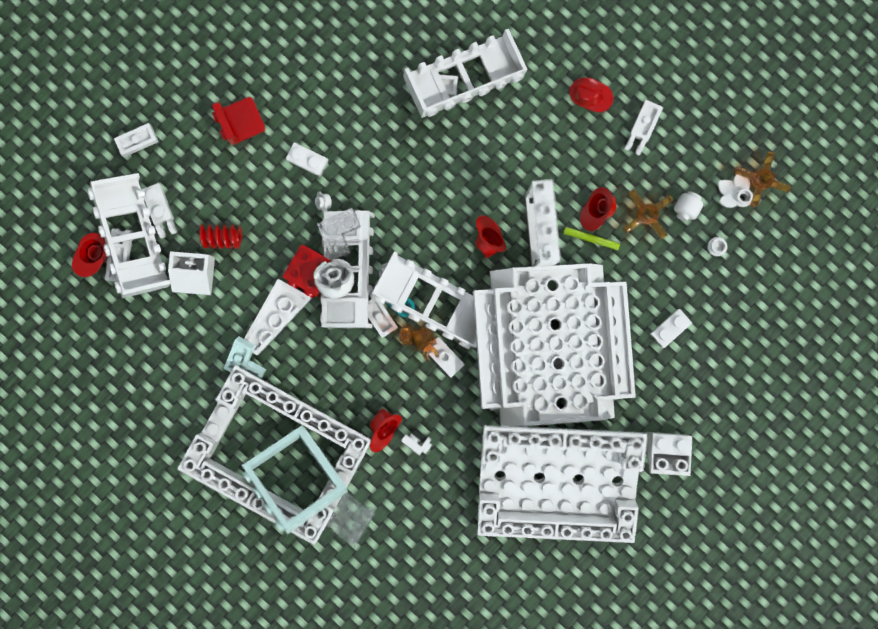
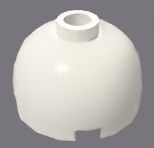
M332 259L333 262L330 263L325 261L314 272L315 284L318 290L328 298H341L347 295L354 284V273L350 264L341 259Z

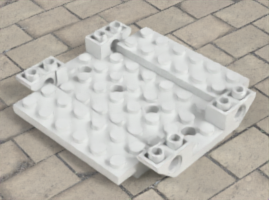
M574 264L490 271V290L473 291L481 408H499L501 426H533L615 418L614 399L636 397L626 282H604L603 265ZM549 280L556 282L557 288L555 291L548 289L547 283ZM553 319L558 320L560 323V327L557 330H553L550 326V322ZM556 358L561 359L563 362L560 369H556L553 366ZM562 397L566 404L564 408L559 409L556 401Z

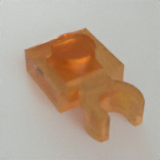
M403 325L399 332V340L402 342V345H412L413 326Z
M424 327L412 333L418 350L420 352L423 351V357L427 362L430 361L428 356L432 352L437 358L439 357L438 351L433 347L437 344V341L431 329Z

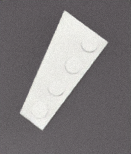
M278 279L244 338L255 345L253 353L259 355L312 298Z

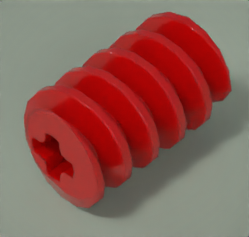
M201 224L199 229L200 242L205 249L209 247L215 249L217 246L220 249H223L225 246L227 249H231L232 246L235 249H239L242 242V228L239 225L238 230H236L235 226L231 225L230 230H228L227 225H223V229L220 230L219 225L216 224L215 230H213L212 225L209 224L207 230H205L204 225Z

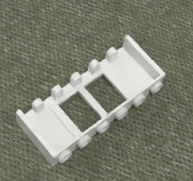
M506 29L500 38L495 39L494 36H490L487 38L486 43L479 46L477 42H474L470 45L469 50L461 52L460 49H456L453 51L452 56L446 59L442 55L438 56L435 59V63L428 66L423 62L418 65L417 70L410 72L409 68H405L403 77L421 118L425 116L431 117L443 109H451L456 103L461 101L466 103L476 95H486L491 89H501L510 82L516 83L524 78L527 67L509 29ZM480 57L491 82L473 88L462 63ZM456 66L467 92L450 98L439 72Z
M139 173L90 182V188L87 189L89 199L94 200L95 207H93L95 219L99 218L101 226H98L100 236L105 237L106 244L103 245L105 254L111 258L112 263H109L111 274H115L117 282H114L117 294L121 293L122 298L169 287L171 284L165 274V263H162L160 257L161 249L159 244L156 243L154 236L155 228L151 226L149 219L150 211L149 208H146L144 202L143 189L141 190L139 185ZM137 212L142 231L111 237L106 218ZM139 238L145 239L150 257L122 263L118 262L113 244Z
M370 211L324 212L322 220L324 236L322 237L323 256L332 261V246L359 245L358 266H351L353 272H358V293H348L341 298H328L321 294V327L372 328L373 324H368V312H372V305L368 304V293L373 291L372 286L369 285V274L373 273V267L369 266V255H373V248L369 246V237L374 234L373 228L370 227V218H375V214Z
M394 251L371 293L375 296L374 300L382 304L385 302L391 304V309L402 313V311L408 313V318L419 322V320L425 322V327L436 331V329L442 331V336L453 340V338L459 340V345L470 349V347L476 348L474 297L465 292V289L456 287L448 283V280L431 274V271L418 267L409 259L405 260ZM418 278L436 287L423 314L404 305ZM441 291L459 299L447 326L428 317Z

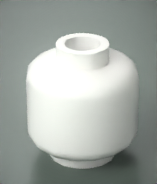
M694 192L681 194L674 206V210L678 214L677 217L683 221L696 219L703 208L701 196Z

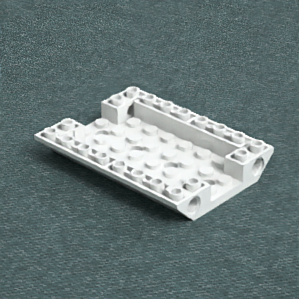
M484 426L478 500V536L634 543L638 516V505L635 501L638 473L643 472L647 433ZM497 471H503L505 472V475L501 478H498L495 476V473ZM540 472L544 474V477L542 479L534 478V475L536 473ZM577 474L583 476L580 481H574L573 477ZM616 476L622 477L619 483H613L612 479Z

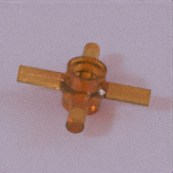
M767 152L762 169L755 173L740 167H736L734 170V174L750 179V184L755 189L750 203L751 207H758L763 190L769 187L787 193L791 189L790 185L776 181L774 173L770 170L775 156L773 152ZM760 176L765 179V183L760 181Z
M635 189L629 192V196L639 210L637 218L623 227L624 232L628 234L640 224L651 225L661 240L668 236L657 219L659 211L673 202V198L668 195L655 205L645 204ZM645 210H648V211L651 212V214H652L651 219H648V218L645 217V215H644V211H645Z

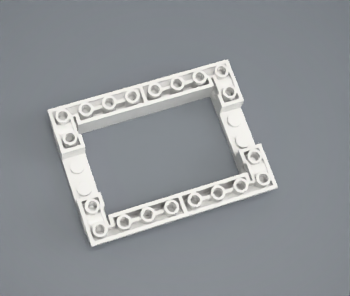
M235 365L216 398L218 403L200 434H196L178 467L179 471L274 522L277 520V517L274 513L271 515L264 507V504L267 502L263 497L258 498L253 490L256 486L252 481L248 483L243 476L210 459L246 394L346 448L334 469L346 487L349 485L362 461L371 439ZM328 480L319 499L335 489L330 480ZM266 490L287 522L304 511ZM341 497L294 529L292 533L315 545Z

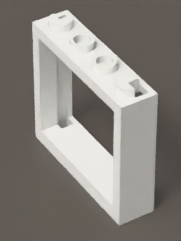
M553 180L532 181L525 195L531 267L555 266L560 261ZM529 198H533L534 203L529 204Z

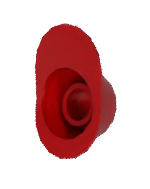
M583 77L577 79L572 83L569 91L570 98L576 105L593 112H604L613 103L614 97L611 89L594 78Z
M604 187L595 189L580 214V222L585 230L595 231L600 228L606 219L615 213L617 208L616 197L611 195L608 189Z
M485 215L479 216L476 220L478 235L475 244L477 248L483 253L485 258H489L497 252L505 251L506 244L499 226L490 217Z
M90 233L81 239L72 260V270L76 275L80 277L92 276L107 261L108 256H106L103 246L106 244V241L100 234Z
M382 408L370 422V428L373 433L370 442V450L372 452H379L390 443L402 421L401 415H393Z

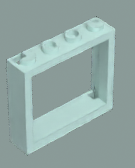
M303 425L242 465L245 469L242 474L248 483L253 481L256 486L253 488L259 499L262 497L267 503L264 504V507L270 515L275 514L277 520L274 521L280 531L285 530L287 534L348 492L343 481ZM301 438L335 489L287 522L253 469Z

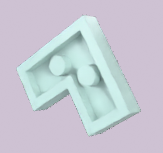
M238 336L234 341L224 369L231 372L236 365L260 379L263 378L266 371L265 368L250 361L255 345Z

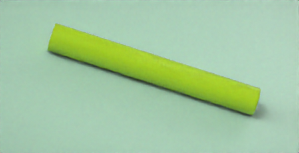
M565 227L563 232L565 235L614 250H618L620 247L618 242Z

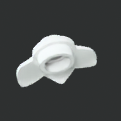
M738 172L734 181L720 180L718 182L719 190L724 195L719 201L723 206L728 208L735 206L746 207L752 203L753 194L749 190L750 181L743 173ZM740 195L745 197V201L740 199Z

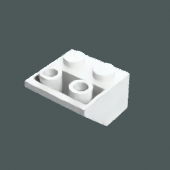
M170 251L168 273L172 292L211 295L215 257L206 254Z
M647 432L646 452L650 473L690 476L692 436Z

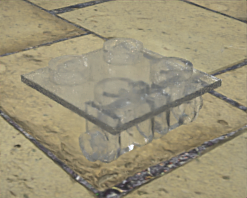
M346 493L326 526L355 548L375 516V510L371 507L367 508L353 496Z

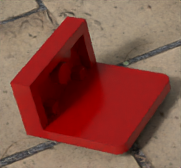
M247 97L224 108L219 102L212 105L214 109L212 115L216 123H220L222 127L219 130L224 140H228L232 146L266 130L252 97Z
M301 245L285 271L283 278L288 280V285L296 289L297 287L304 290L303 293L311 298L314 296L320 297L322 293H320L315 284L314 272L323 262L330 263L333 261L309 247Z

